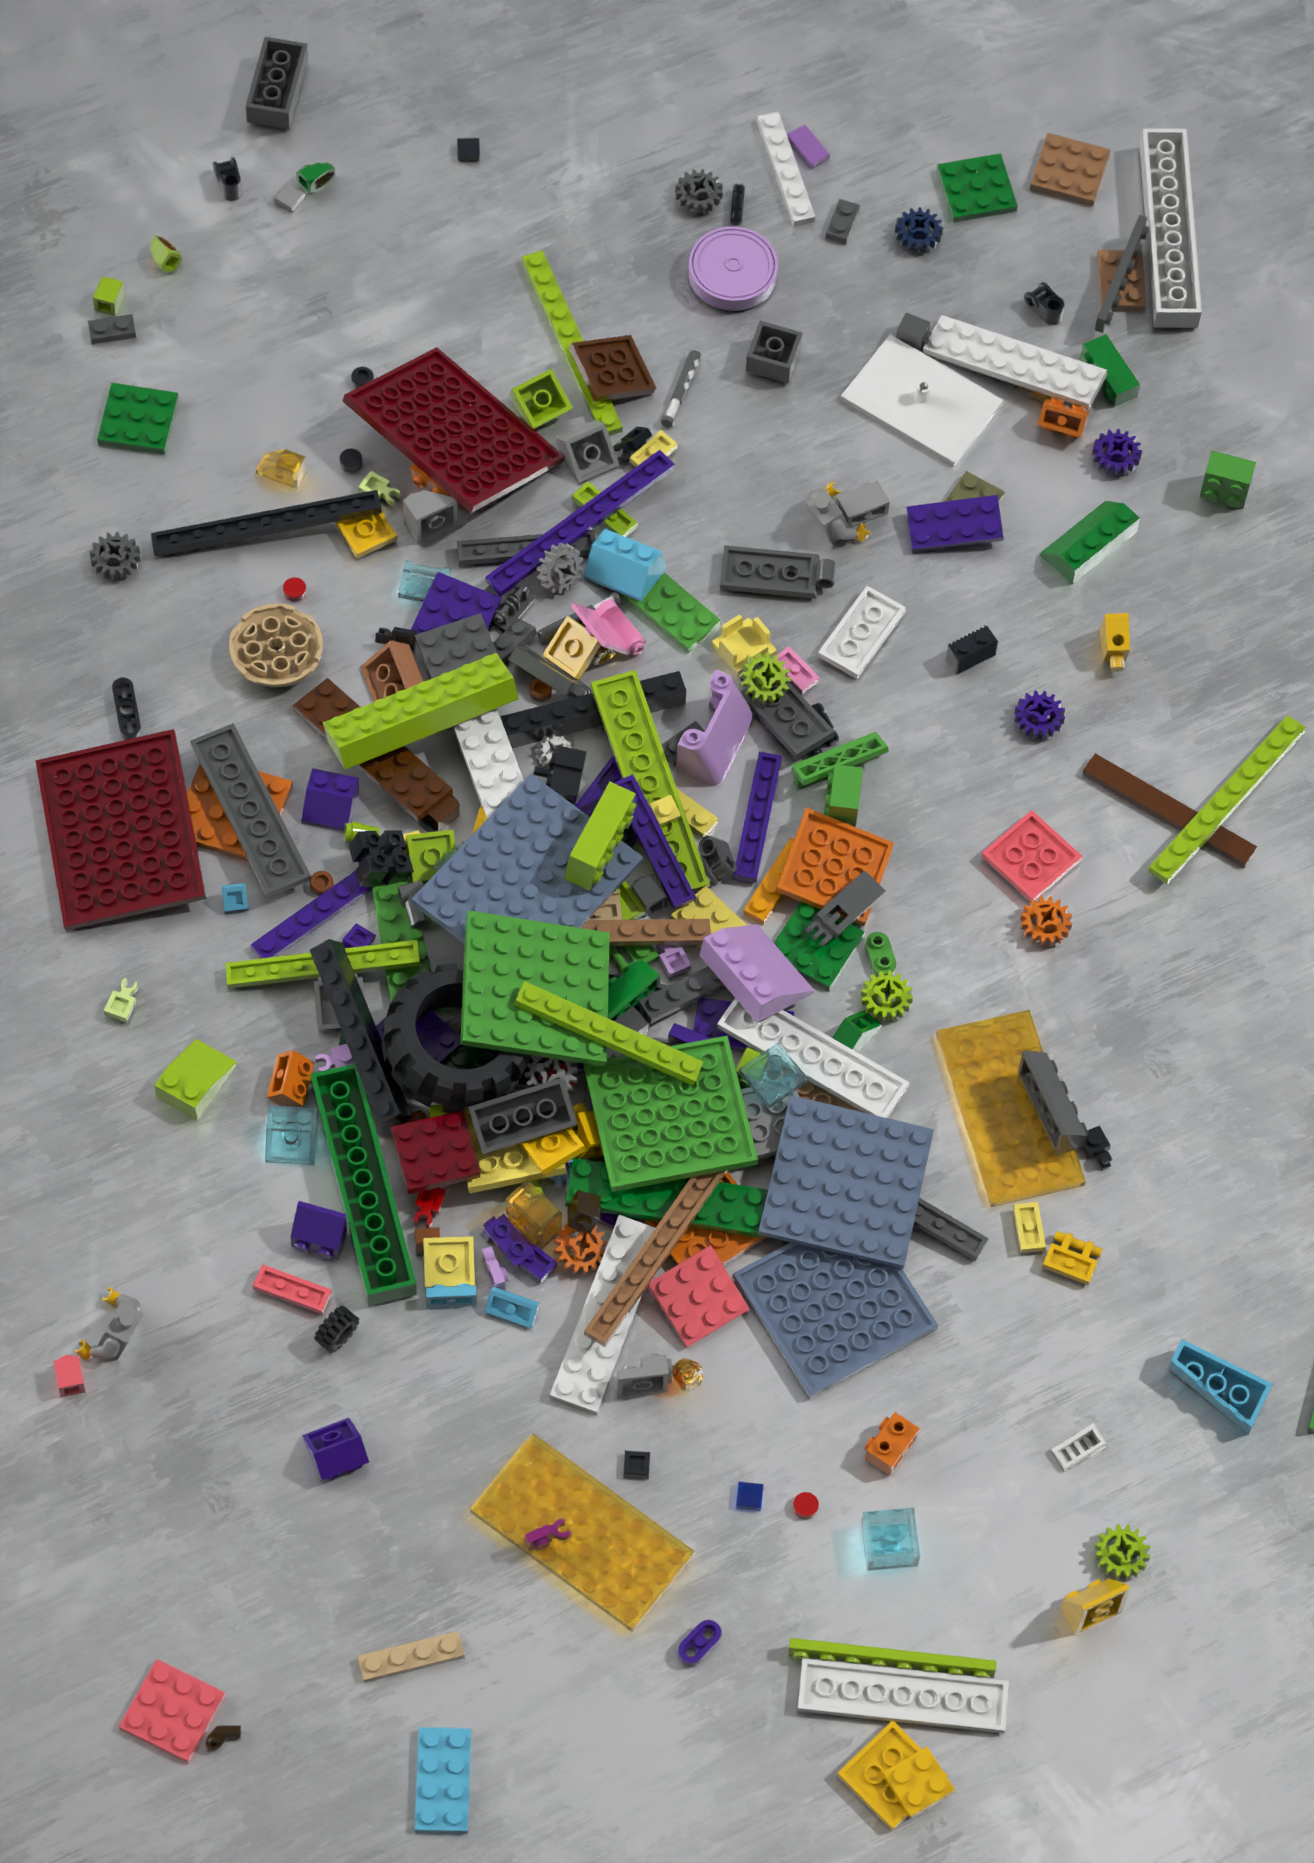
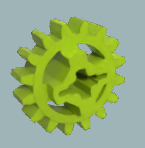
M759 652L755 655V659L752 656L749 657L747 663L741 667L744 672L739 677L745 679V681L740 685L741 687L748 688L745 692L746 695L753 694V701L759 697L762 704L767 701V698L770 703H773L776 698L780 699L784 695L783 692L789 689L786 684L791 681V678L786 677V674L790 672V669L783 668L786 662L781 661L779 663L777 661L778 655L770 658V653L766 652L762 657ZM761 664L759 669L752 670L754 666ZM778 685L776 690L770 691L772 686Z
M890 970L887 975L879 971L878 977L872 974L870 975V980L864 982V989H861V997H863L861 1005H867L865 1012H873V1019L881 1016L882 1022H885L886 1017H890L891 1021L894 1022L896 1015L903 1018L904 1011H910V1004L913 1002V996L911 995L913 988L907 987L908 979L900 980V973L894 977ZM886 991H888L889 996L887 1002L885 1001Z
M1116 1524L1115 1531L1108 1527L1105 1532L1106 1535L1102 1533L1099 1535L1098 1540L1100 1542H1096L1094 1548L1098 1551L1095 1553V1559H1101L1098 1565L1099 1569L1106 1567L1105 1575L1108 1576L1113 1572L1115 1573L1116 1580H1118L1120 1575H1124L1125 1580H1128L1130 1573L1138 1577L1139 1569L1144 1571L1147 1566L1145 1562H1149L1150 1555L1147 1554L1150 1550V1545H1144L1147 1537H1139L1138 1528L1134 1532L1130 1531V1525L1128 1524L1125 1529H1121V1526ZM1114 1539V1545H1109V1547L1106 1548V1545ZM1119 1547L1122 1549L1123 1553H1127L1125 1557L1121 1551H1118ZM1139 1556V1559L1131 1565V1559H1136Z

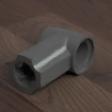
M421 880L398 886L400 901L406 909L411 929L421 930L422 927L431 925V919L411 904V899L424 886Z

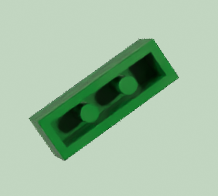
M1107 334L1083 344L1080 354L1081 361L1107 370V376L1101 386L1106 400H1110L1112 405L1116 407L1138 397L1140 384Z

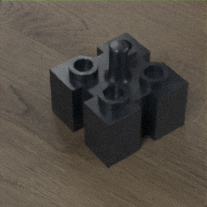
M559 746L557 753L552 752L549 769L535 766L533 775L547 778L546 785L575 806L587 751Z
M385 830L381 836L376 831H359L348 845L352 861L359 863L355 871L360 887H377L381 881H384L386 885L404 882L414 872L409 855L403 853L406 843L402 830Z

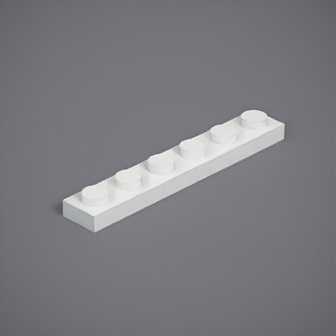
M779 112L757 116V123L793 226L815 222V214Z

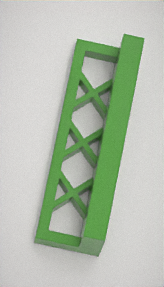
M873 732L791 765L794 784L797 788L828 777L829 773H834L835 764L855 766L889 752L888 746L877 732Z

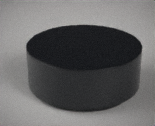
M358 367L352 371L351 382L355 388L374 380L372 370L367 367Z
M350 448L340 454V466L343 470L355 472L361 468L362 455L358 450Z

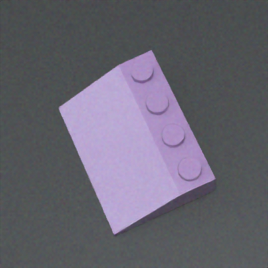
M758 924L723 928L703 939L699 956L756 1023L811 996L815 992Z

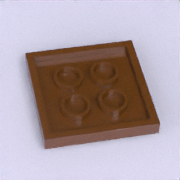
M631 335L571 343L569 350L594 402L654 394L656 386Z

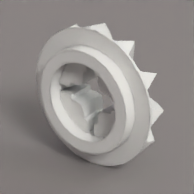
M554 734L547 738L544 736L537 743L536 758L545 768L549 769L552 757L550 746L554 749H558L559 746L572 748L571 742L565 740L564 736L558 737Z

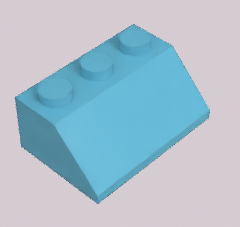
M604 529L592 544L584 572V579L642 601L666 571V565L662 551Z

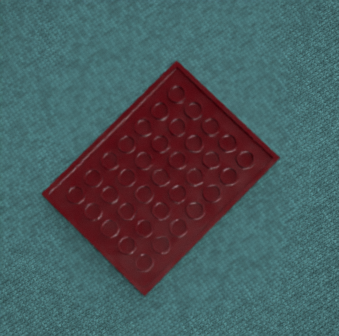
M438 347L346 393L342 400L343 403L470 513L558 466L565 457Z
M174 729L35 760L63 925L66 931L207 899L177 736Z

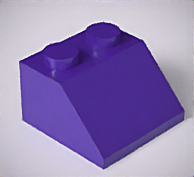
M312 768L306 788L301 822L344 831L345 823L351 822L358 798L359 778Z
M298 1201L290 1236L291 1247L302 1253H308V1251L316 1253L323 1259L331 1260L334 1258L339 1260L348 1235L346 1214Z
M350 1418L302 1435L314 1468L321 1480L334 1479L343 1472L358 1470L364 1464L369 1463L362 1437Z

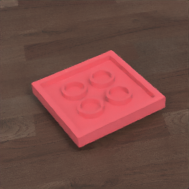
M1033 810L985 849L981 855L989 865L1029 901L1032 899L1037 900L1039 896L1082 861L1083 857Z
M711 1245L655 1278L648 1285L685 1348L749 1310V1307Z
M156 1659L122 1719L119 1730L189 1763L222 1704L226 1693Z

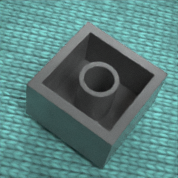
M760 321L747 354L745 371L789 383L802 348L803 332Z

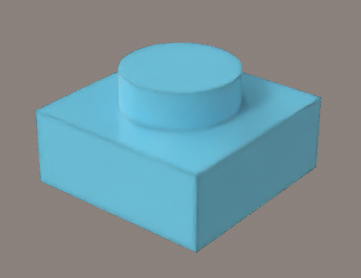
M245 883L221 886L224 911L248 909Z

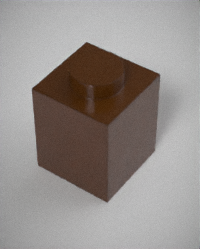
M451 795L424 818L438 831H442L460 816V804Z

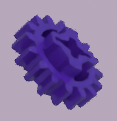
M1109 429L1107 435L1101 433L1099 439H1095L1092 449V455H1094L1093 462H1099L1098 469L1104 467L1106 468V474L1113 471L1114 476H1117L1118 472L1126 475L1127 469L1133 472L1135 466L1139 465L1142 450H1140L1141 443H1135L1136 436L1128 437L1129 431L1121 434L1120 429H1117L1116 433H1112Z
M1035 690L1033 696L1026 693L1024 699L1020 698L1018 700V706L1015 707L1014 721L1019 722L1018 730L1025 729V736L1032 733L1033 739L1041 735L1042 739L1045 740L1046 734L1054 737L1055 730L1061 731L1062 724L1065 721V708H1060L1061 700L1054 701V694L1048 697L1046 696V691L1039 695L1037 690Z

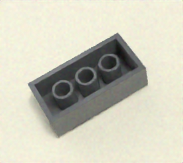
M264 37L245 106L248 123L290 130L308 63L307 43Z

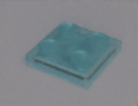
M776 1043L739 1069V1074L769 1109L808 1082V1077L779 1043Z

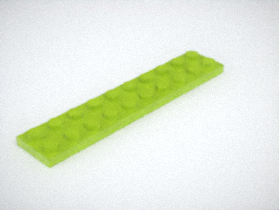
M636 670L591 682L590 686L622 779L633 774L648 804L669 795L672 796L681 814V818L661 826V829L693 892L701 890L706 886L709 887V880ZM656 876L657 882L659 883V885H660L661 888L663 889V887H662V885H661V883H660L658 877Z

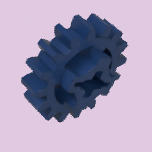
M919 207L918 211L915 212L910 208L909 214L902 212V217L897 218L895 225L896 240H901L902 247L908 245V251L916 248L917 253L920 252V249L928 252L929 246L935 249L937 242H941L943 235L942 220H937L936 213L930 215V209L922 212V208Z

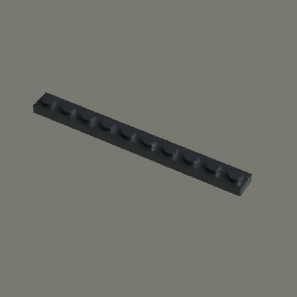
M378 490L150 534L156 557L380 514L382 509Z

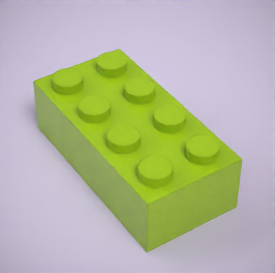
M609 782L569 856L564 876L565 880L588 891L591 890L594 883L599 884L604 874L603 869L605 865L608 866L612 860L614 848L619 847L624 836L622 833L625 828H629L634 816L632 815L637 804L633 803L636 793Z

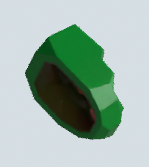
M328 162L305 165L296 172V179L307 193L317 192L333 179L335 167Z

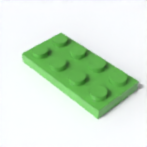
M665 572L642 601L622 594L625 600L688 653L721 624V620Z

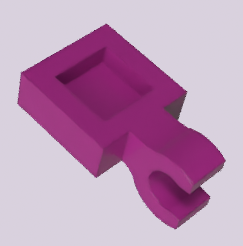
M559 1519L550 1526L546 1524L526 1533L525 1544L528 1551L534 1549L538 1551L546 1548L553 1538L561 1541L569 1539L571 1537L570 1530L564 1533L558 1530L559 1527L565 1525V1519Z

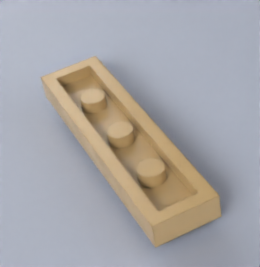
M459 1631L359 1655L358 1661L363 1681L367 1683L464 1659L465 1654Z

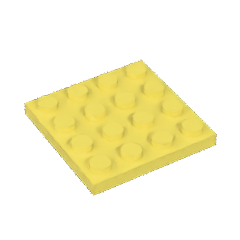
M464 1108L463 1111L481 1178L467 1181L470 1194L567 1173L566 1166L563 1164L544 1176L520 1144L483 1155L469 1108Z

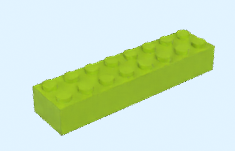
M497 653L470 664H465L450 672L443 673L428 681L420 682L418 685L398 691L383 699H378L373 703L356 708L341 716L333 717L331 720L323 722L330 747L346 770L514 702L519 698L514 677Z

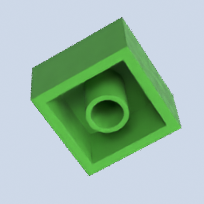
M1212 450L1199 497L1205 498L1208 501H1217L1231 507L1244 509L1256 462Z
M834 765V773H829L824 815L856 827L862 767Z

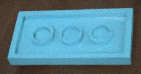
M419 1727L415 1833L468 1834L471 1728Z

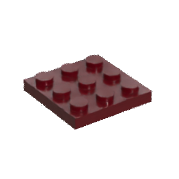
M464 1111L391 1127L408 1194L481 1178Z

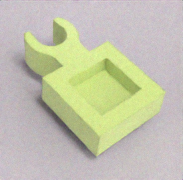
M370 471L358 486V492L360 493L378 490L379 499L382 497L391 506L395 505V500L390 498L391 496L401 498L398 489L389 488V480L373 471Z
M124 978L121 982V991L113 990L104 1009V1015L127 1023L136 1004V998L131 996L137 992L138 985L135 981L132 988H126L125 986L128 982L127 978Z

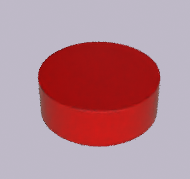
M297 577L287 579L283 584L285 598L290 601L303 599L306 595L305 582Z
M802 1492L795 1497L793 1511L799 1518L810 1519L818 1511L819 1502L814 1494Z

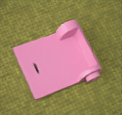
M613 599L604 601L595 610L575 603L571 605V608L586 625L584 628L590 636L594 635L603 647L626 655H638L644 650L646 640L640 635Z

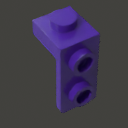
M504 1213L497 1219L493 1216L483 1224L485 1228L480 1235L486 1242L492 1238L515 1267L534 1253L533 1248Z

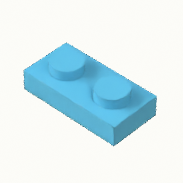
M438 1284L431 1286V1288H426V1306L476 1304V1286H471L470 1284H458L456 1287H446L445 1285Z
M492 1287L484 1312L532 1328L540 1303Z

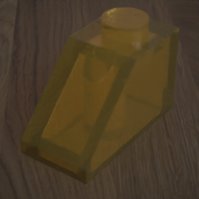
M287 449L265 453L255 472L258 475L298 489L307 472L306 457Z

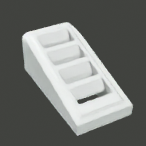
M1093 1423L1051 1450L1064 1471H1067L1109 1446ZM1091 1434L1097 1442L1095 1446L1088 1439V1436ZM1083 1439L1089 1449L1087 1451H1084L1080 1445V1440ZM1073 1444L1076 1446L1080 1453V1455L1077 1457L1070 1448V1446ZM1064 1449H1066V1451L1072 1459L1069 1462H1067V1460L1061 1452Z

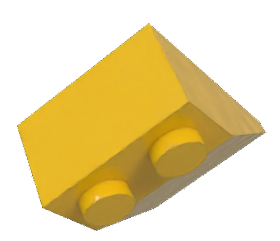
M1112 1579L1102 1582L1101 1580H1096L1080 1593L1076 1590L1067 1594L1064 1597L1065 1600L1061 1609L1074 1633L1077 1635L1120 1614L1130 1588L1128 1584Z

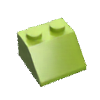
M552 369L512 388L509 394L519 414L532 429L573 409Z

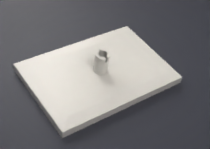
M891 334L840 398L844 403L953 467L1003 405L1001 398Z

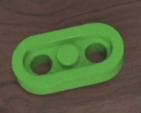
M882 932L869 934L866 938L865 950L873 973L878 977L879 971L887 975L890 970L893 975L897 963L889 938ZM878 940L881 944L877 945L874 941ZM886 961L888 965H882L881 962Z

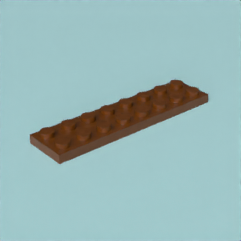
M329 678L325 679L292 705L293 710L327 741L323 722L360 708L354 700ZM405 746L356 765L359 770L417 822L453 794V788Z

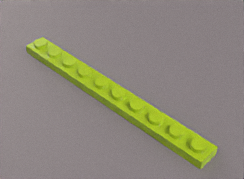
M543 250L522 256L523 266L593 421L597 420L604 423L609 436L623 432V426L611 400L594 402L569 350L571 343L584 340Z
M1287 715L1149 866L1148 872L1168 884L1302 737L1306 727Z

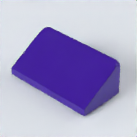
M677 1023L673 1024L668 1034V1041L671 1043L685 1044L712 1039Z

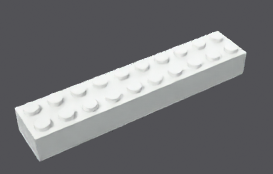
M1143 129L1140 140V157L1145 217H1148L1146 226L1149 227L1147 248L1153 326L1198 328L1202 310L1187 129Z

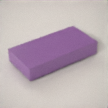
M805 124L787 134L791 145L811 169L830 159L828 151Z

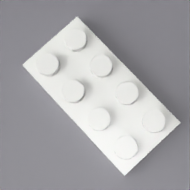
M866 586L819 650L818 657L858 679L905 614L906 607Z

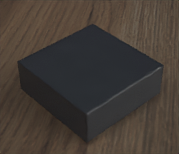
M457 138L458 161H480L479 138Z
M625 1451L623 1478L649 1479L650 1452Z

